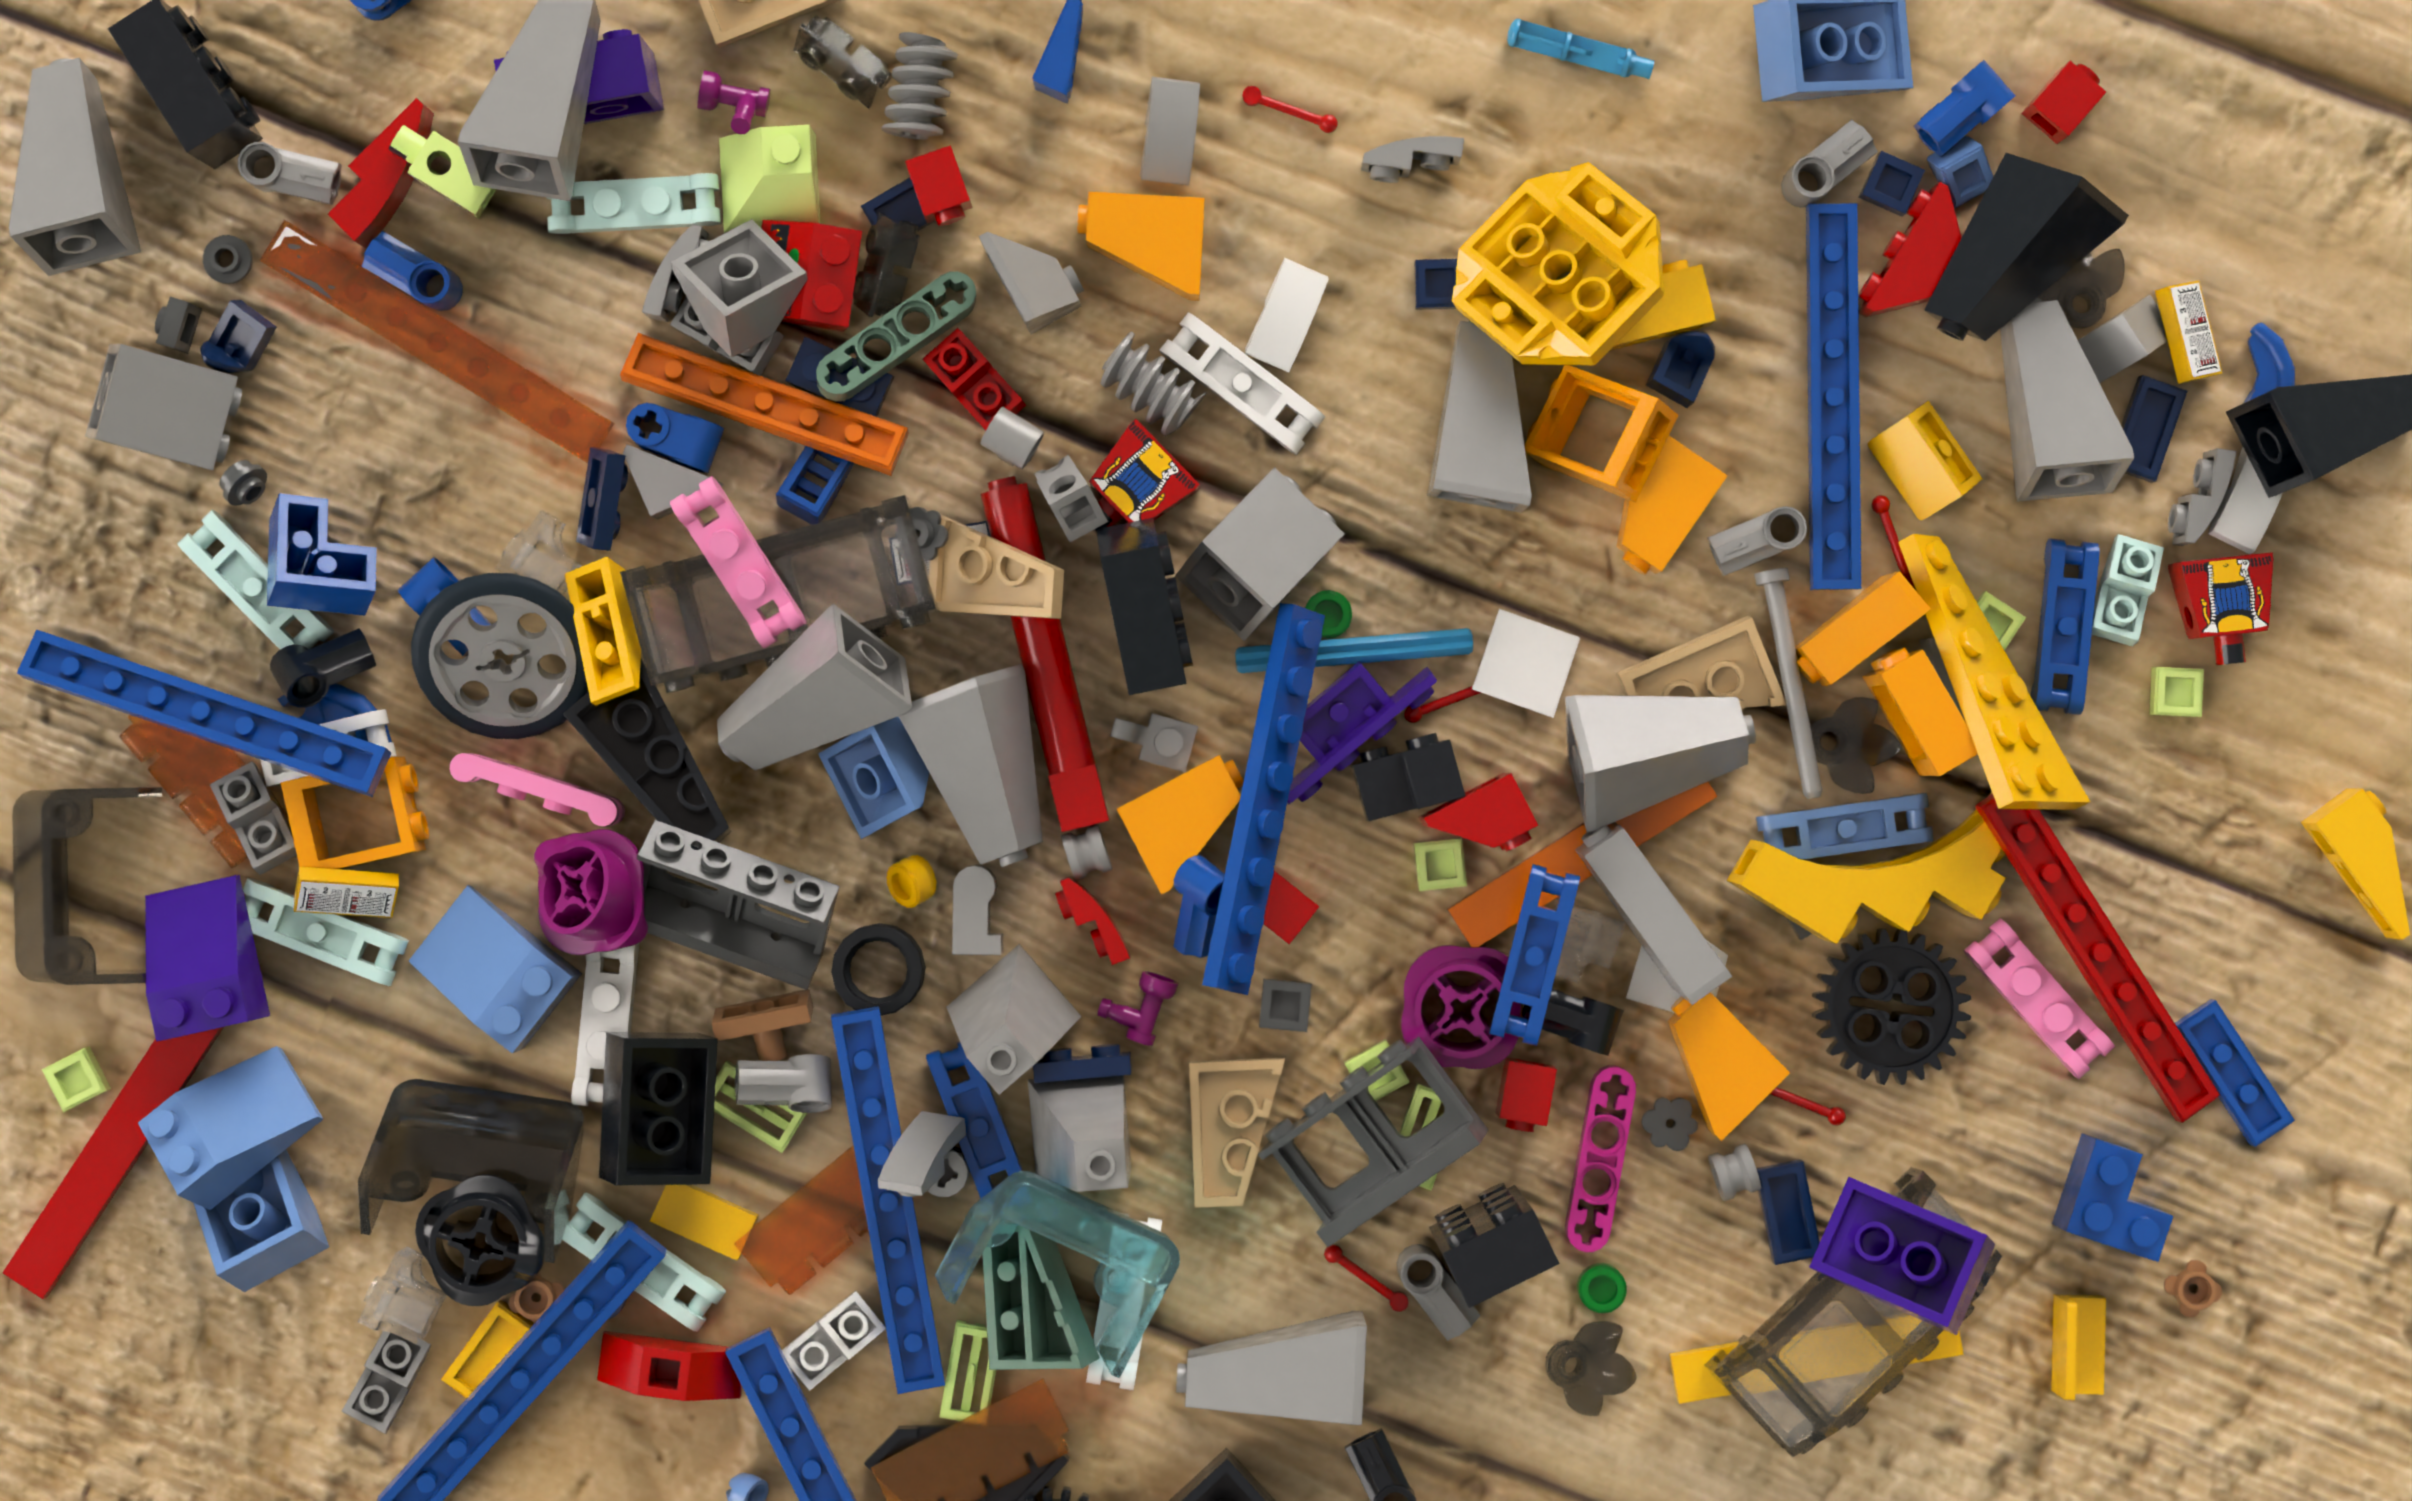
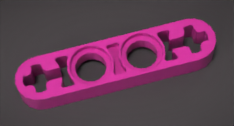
M1607 1065L1600 1068L1591 1080L1566 1215V1236L1576 1249L1583 1252H1595L1608 1242L1635 1101L1636 1083L1633 1076L1624 1068L1616 1065ZM1615 1074L1619 1075V1082L1626 1086L1625 1093H1617L1615 1095L1613 1104L1615 1110L1623 1109L1621 1118L1607 1112L1595 1113L1597 1104L1604 1108L1607 1106L1608 1093L1600 1089L1601 1083L1610 1082L1612 1075ZM1602 1121L1613 1123L1618 1130L1616 1142L1608 1148L1595 1146L1591 1139L1593 1128ZM1592 1169L1604 1170L1609 1176L1608 1189L1600 1195H1590L1583 1188V1178ZM1579 1199L1592 1205L1606 1204L1604 1212L1594 1208L1593 1223L1596 1227L1600 1228L1599 1235H1591L1588 1242H1582L1581 1234L1575 1231L1576 1224L1585 1223L1588 1211L1586 1207H1578Z

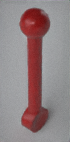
M1248 86L1243 91L1242 98L1248 106L1253 107L1258 104L1317 124L1325 133L1334 132L1338 126L1336 117L1331 114L1320 116L1264 96L1256 86Z
M1876 496L1871 503L1872 509L1880 515L1899 571L1915 589L1888 512L1890 501L1886 496Z
M1473 686L1415 709L1407 706L1404 710V718L1409 723H1417L1421 720L1422 715L1480 694L1481 692L1473 690Z
M1778 1087L1770 1093V1095L1827 1117L1832 1125H1841L1846 1120V1113L1840 1107H1832L1830 1109Z
M1332 1244L1326 1247L1324 1257L1328 1262L1339 1263L1389 1300L1390 1307L1394 1311L1402 1312L1408 1307L1409 1301L1405 1293L1390 1290L1345 1257L1338 1245Z

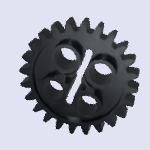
M1877 928L1876 942H1872L1867 934L1859 933L1858 942L1860 948L1855 949L1850 944L1843 942L1841 948L1845 958L1842 961L1830 956L1827 958L1828 963L1834 969L1833 974L1818 973L1817 978L1825 983L1827 988L1826 991L1812 993L1813 998L1824 1002V1008L1813 1012L1812 1017L1826 1020L1827 1025L1816 1034L1820 1038L1833 1037L1834 1041L1829 1045L1826 1052L1832 1056L1844 1052L1845 1054L1840 1063L1842 1068L1848 1070L1857 1062L1859 1063L1857 1069V1077L1865 1080L1872 1070L1875 1069L1877 1083L1885 1085L1890 1072H1892L1895 1081L1900 1085H1905L1907 1071L1910 1070L1917 1079L1923 1080L1925 1079L1924 1064L1927 1063L1934 1069L1941 1070V1062L1937 1055L1940 1052L1950 1056L1956 1055L1955 1050L1948 1043L1951 1037L1956 1039L1966 1038V1035L1956 1028L1957 1021L1971 1020V1015L1959 1011V1004L1971 1000V995L1960 993L1956 990V987L1967 980L1966 976L1949 974V971L1957 962L1955 958L1948 957L1940 961L1938 960L1943 948L1941 944L1934 943L1924 950L1926 936L1917 933L1911 942L1908 943L1907 931L1901 929L1896 930L1893 941H1890L1888 932L1883 928ZM1875 966L1881 973L1880 985L1876 990L1866 992L1860 984L1861 974L1866 968ZM1923 973L1929 982L1928 990L1924 996L1914 999L1908 991L1909 980L1913 975ZM1855 996L1888 1002L1893 997V1000L1907 1005L1931 1007L1933 1014L1931 1016L1892 1011L1889 1016L1888 1012L1878 1008L1852 1006L1849 1003V999ZM1863 1014H1870L1875 1023L1874 1031L1870 1037L1859 1040L1853 1030L1855 1020ZM1917 1021L1922 1028L1921 1039L1917 1044L1906 1046L1901 1037L1902 1029L1908 1022Z

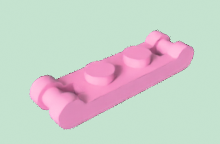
M711 476L699 483V490L687 497L684 494L679 495L670 501V505L750 625L759 644L763 648H767L778 641L777 635L789 628L795 631L805 625L806 620L718 481ZM711 505L719 516L705 524L698 513ZM773 600L780 612L766 619L759 607Z
M461 753L456 755L450 762V773L459 782H477L485 779L498 783L497 793L519 800H525L527 793L545 798L542 807L566 815H571L572 809L576 808L588 812L590 820L598 826L616 825L625 816L623 803L615 797L475 753Z
M1999 918L1989 927L1991 933L1979 943L1974 940L1963 950L1964 953L2060 1062L2077 1079H2080L2090 1070L2088 1064L2099 1055L2105 1057L2115 1048V1045L2021 942L2013 929ZM2004 947L2011 956L1998 966L1992 957ZM2078 1030L2086 1041L2074 1051L2065 1041Z

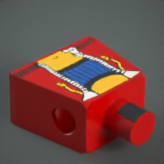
M1137 419L1128 426L1089 481L1093 489L1102 497L1098 504L1108 520L1107 523L1096 529L1115 526L1122 518L1127 523L1153 518L1155 521L1200 489V484Z
M2273 552L2168 564L2169 575L2186 635L2189 639L2213 637L2216 665L2246 662L2243 634L2268 631L2274 561Z

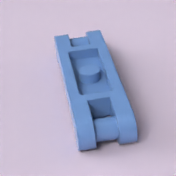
M1927 793L1756 817L1758 831H1763L1765 843L1801 860L1934 841L1932 826H1927L1925 808L1929 807ZM1906 811L1908 829L1897 831L1894 813ZM1795 827L1798 845L1784 847L1782 828Z

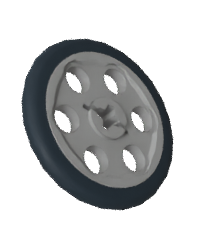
M486 573L467 577L444 588L426 605L416 622L411 641L412 666L420 688L433 707L450 722L471 733L494 739H521L543 734L563 724L567 720L563 713L588 692L573 618V604L548 585L536 579L514 573ZM481 605L488 606L496 613L497 621L492 625H479L471 618V609ZM527 613H536L545 620L547 626L541 632L531 633L520 625L519 618ZM448 640L461 641L466 645L469 654L463 659L449 658L444 654L442 644ZM498 649H502L505 655L514 654L511 664L507 665L503 659H494ZM547 654H555L565 661L566 669L558 674H551L542 669L539 660ZM469 681H478L487 687L489 695L482 700H472L464 694L462 686ZM518 688H526L535 693L538 701L531 707H521L514 703L510 694Z

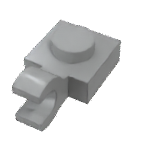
M1151 713L1148 727L1115 718L1110 736L1142 745L1139 760L1186 772L1198 726Z

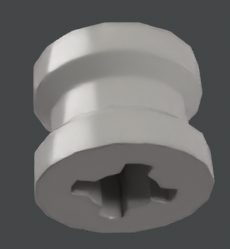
M1098 824L1089 826L1086 833L1077 836L1071 832L1061 835L1075 881L1084 879L1088 872L1094 870L1101 872L1112 870L1107 848Z
M1746 1144L1736 1146L1733 1153L1724 1156L1719 1153L1708 1155L1711 1172L1723 1201L1733 1199L1736 1192L1745 1189L1751 1193L1761 1190L1759 1175Z
M953 1147L944 1156L945 1174L928 1190L930 1194L937 1197H950L957 1194L964 1187L970 1170L963 1152L959 1148Z

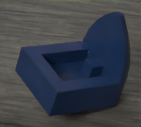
M231 300L210 339L201 346V357L208 367L220 372L243 373L255 369L277 326L242 300Z
M1686 331L1671 337L1663 345L1646 386L1685 408L1692 405L1715 358V346L1710 336L1705 332Z

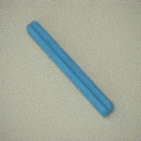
M1464 628L1321 640L1315 667L1356 664L1359 661L1361 663L1467 655L1473 652V635L1470 629ZM1271 645L1237 648L1235 652L1237 671L1239 673L1266 671Z

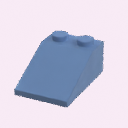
M1768 0L1753 5L1762 102L1801 101L1913 88L1905 0Z
M470 885L466 886L409 959V962L470 1021L511 1053L525 1048L582 975L578 969Z
M276 1046L175 1092L139 1121L138 1125L177 1195L211 1210L321 1122L323 1117L284 1051Z
M287 1150L283 1151L213 1209L208 1210L194 1203L217 1276L243 1292L329 1248L317 1209Z

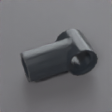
M358 628L311 649L295 644L286 646L272 657L270 671L289 703L297 708H307L319 703L326 696L329 686L375 667L376 662L364 634Z
M1552 988L1542 1030L1568 1038V1042L1576 1046L1609 1056L1624 1010L1585 996L1579 999ZM1524 1005L1521 1017L1528 1019L1531 1006Z
M1382 1428L1369 1432L1344 1447L1370 1501H1383L1388 1494L1394 1492L1405 1495L1409 1501H1416L1414 1490L1409 1485Z

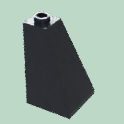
M2005 153L1924 310L1940 321L1937 329L1942 333L1960 341H1963L1966 335L1986 341L2123 226L2129 215L2082 176Z
M2412 374L2277 387L2226 411V414L2268 498L2313 481L2412 430Z

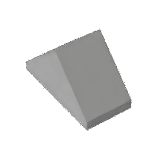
M2148 295L2078 339V342L2099 383L2152 353L2167 342L2160 310L2151 295Z
M627 444L623 452L649 515L657 520L674 513L670 505L671 500L681 494L686 495V497L700 489L699 483L709 478Z

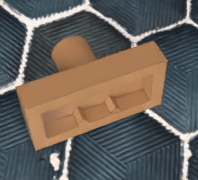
M810 990L715 1008L711 1023L714 1036L718 1041L753 1034L759 1061L782 1060L787 1056L781 1028L811 1022L814 1006Z

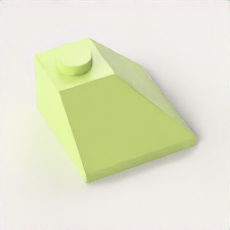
M810 125L759 127L749 130L746 134H733L719 138L724 233L751 219L760 228L762 220L820 223L816 134Z

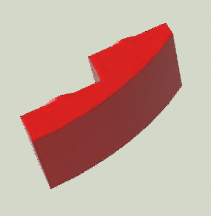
M958 327L922 359L985 431L1001 407L1017 414L1026 406L1021 397Z
M1071 876L1060 880L1063 890L1056 892L1055 895L1064 919L1073 917L1076 926L1095 920L1098 928L1090 931L1099 957L1102 958L1108 955L1112 965L1130 959V952L1120 931L1099 901Z

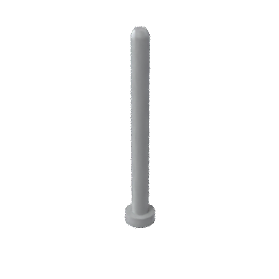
M1788 568L1767 570L1754 574L1756 586H1764L1803 794L1807 799L1818 798L1821 796L1822 786L1800 669L1796 663L1798 659L1783 582L1790 580Z

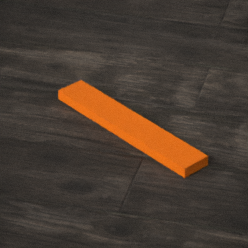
M641 333L637 334L620 373L621 380L626 383L892 476L909 434L908 428Z
M1705 782L1620 819L1615 823L1625 829L1638 847L1710 802L1717 795L1710 783ZM1584 823L1447 909L1471 948L1480 947L1518 923L1532 864L1547 867L1546 873L1565 877L1566 873L1580 876L1579 884L1592 876L1575 851L1576 848L1584 843L1581 839L1587 833ZM1541 891L1538 905L1545 906L1559 896Z

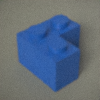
M279 493L269 519L267 606L365 616L376 592L377 548L327 542L328 499Z
M2083 1133L2081 1134L2052 1221L2053 1225L2066 1232L2159 1262L2173 1215L2128 1199L2143 1154Z

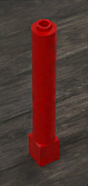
M1015 476L988 482L989 491L980 494L990 537L1046 561L1027 483L1017 484ZM1010 616L1021 663L1025 671L1026 684L1048 769V778L1061 831L1065 832L1109 821L1110 817L1091 747L1061 620Z

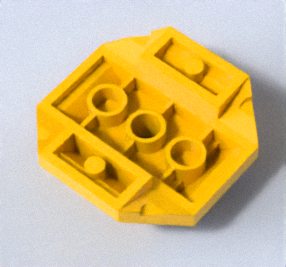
M1589 162L1570 168V171L1549 173L1528 179L1459 248L1456 266V285L1453 287L1452 302L1460 313L1521 364L1596 365L1664 296L1660 223L1653 212ZM1570 272L1565 278L1556 280L1559 275Z

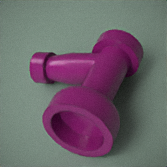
M704 70L699 88L697 108L711 111L719 103L736 106L735 115L731 121V129L737 134H746L750 129L754 113L756 116L766 117L771 89L760 87L759 91L722 84V78L718 73Z
M1142 971L1139 987L1145 993L1140 1010L1126 1005L1115 1004L1112 1000L1103 998L1097 1016L1105 1019L1109 1017L1119 1024L1128 1026L1126 1034L1128 1039L1153 1046L1156 1035L1152 1034L1163 999H1171L1176 994L1179 983L1157 973Z

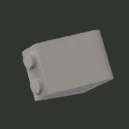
M109 344L85 437L213 470L215 461L222 463L228 450L230 436L223 434L227 416L236 415L241 401L242 389L235 387L238 377L127 345Z
M1274 467L1199 544L1176 573L1175 577L1245 641L1324 558L1345 533L1337 527L1334 518L1328 512L1318 509L1302 494L1299 485L1293 479L1283 476Z

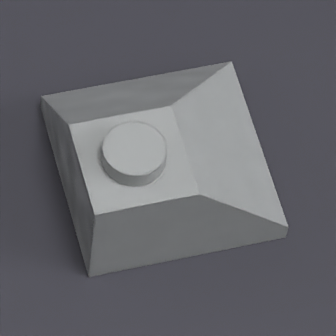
M752 219L671 262L672 270L704 330L731 358L774 334L808 280L807 272Z
M985 232L979 236L988 258L1031 334L1081 307L1077 294L1083 292L1084 289L1071 265L1062 269L1055 257L990 232Z

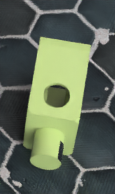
M403 125L389 146L388 150L412 164L407 172L411 177L478 219L497 190L474 186L460 147L435 131L430 134L428 139H425ZM438 156H442L451 162L449 171L443 175L431 169L432 161Z

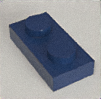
M804 337L785 381L827 399L820 393L817 387L816 369L819 362L834 349ZM852 357V366L844 372L839 373L835 368L829 370L830 380L828 384L838 382L841 386L847 385V373L857 365L861 374L866 373V371ZM886 373L852 398L833 402L877 417L894 380V376Z
M590 447L576 542L592 549L611 551L612 540L617 537L620 530V514L617 511L619 495L625 489L628 480L625 455L609 449Z
M1120 1044L1092 1046L1091 1055L1072 1056L1071 1048L1051 1049L1043 1056V1059H1040L1033 1066L1034 1083L1131 1075V1051L1120 1052Z

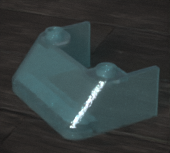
M1019 1171L1011 1174L970 1208L941 1262L935 1277L946 1301L956 1304L985 1247H996L1004 1244L1013 1235L1017 1225L1023 1226L1100 1262L1093 1278L1095 1290L1102 1300L1117 1307L1096 1349L1110 1374L1120 1378L1179 1267L1180 1255L1176 1245L1166 1234L1033 1172Z

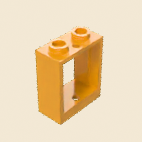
M1564 365L1559 377L1554 380L1549 389L1548 399L1537 421L1532 424L1528 431L1525 452L1547 468L1636 503L1679 415L1659 398L1576 367ZM1590 395L1633 411L1604 472L1560 455Z
M1906 647L1899 650L1895 648L1870 662L1874 670L1862 677L1920 776H1941L1978 755L1965 720L1924 650L1908 652Z
M390 757L383 772L386 774L401 842L333 858L329 856L314 790L315 788L333 784L311 776L280 782L299 867L345 869L426 850L424 840L429 839V826L424 812L417 811L413 793L419 791V783L414 766L412 764L407 765L405 757Z

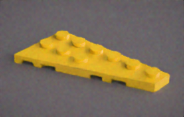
M1912 534L1899 541L1898 544L1915 589L1931 608L1925 615L1998 809L2076 810L2090 803L2088 796L2028 693L2024 681L2016 672L1955 565L1947 546L1939 536Z

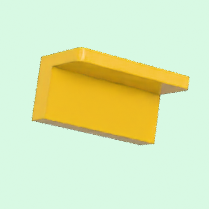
M1929 400L1868 442L1869 449L1919 520H1924L1941 510L1983 480Z
M2053 1294L2051 1390L2064 1400H2075V1394L2104 1395L2106 1298L2101 1295Z

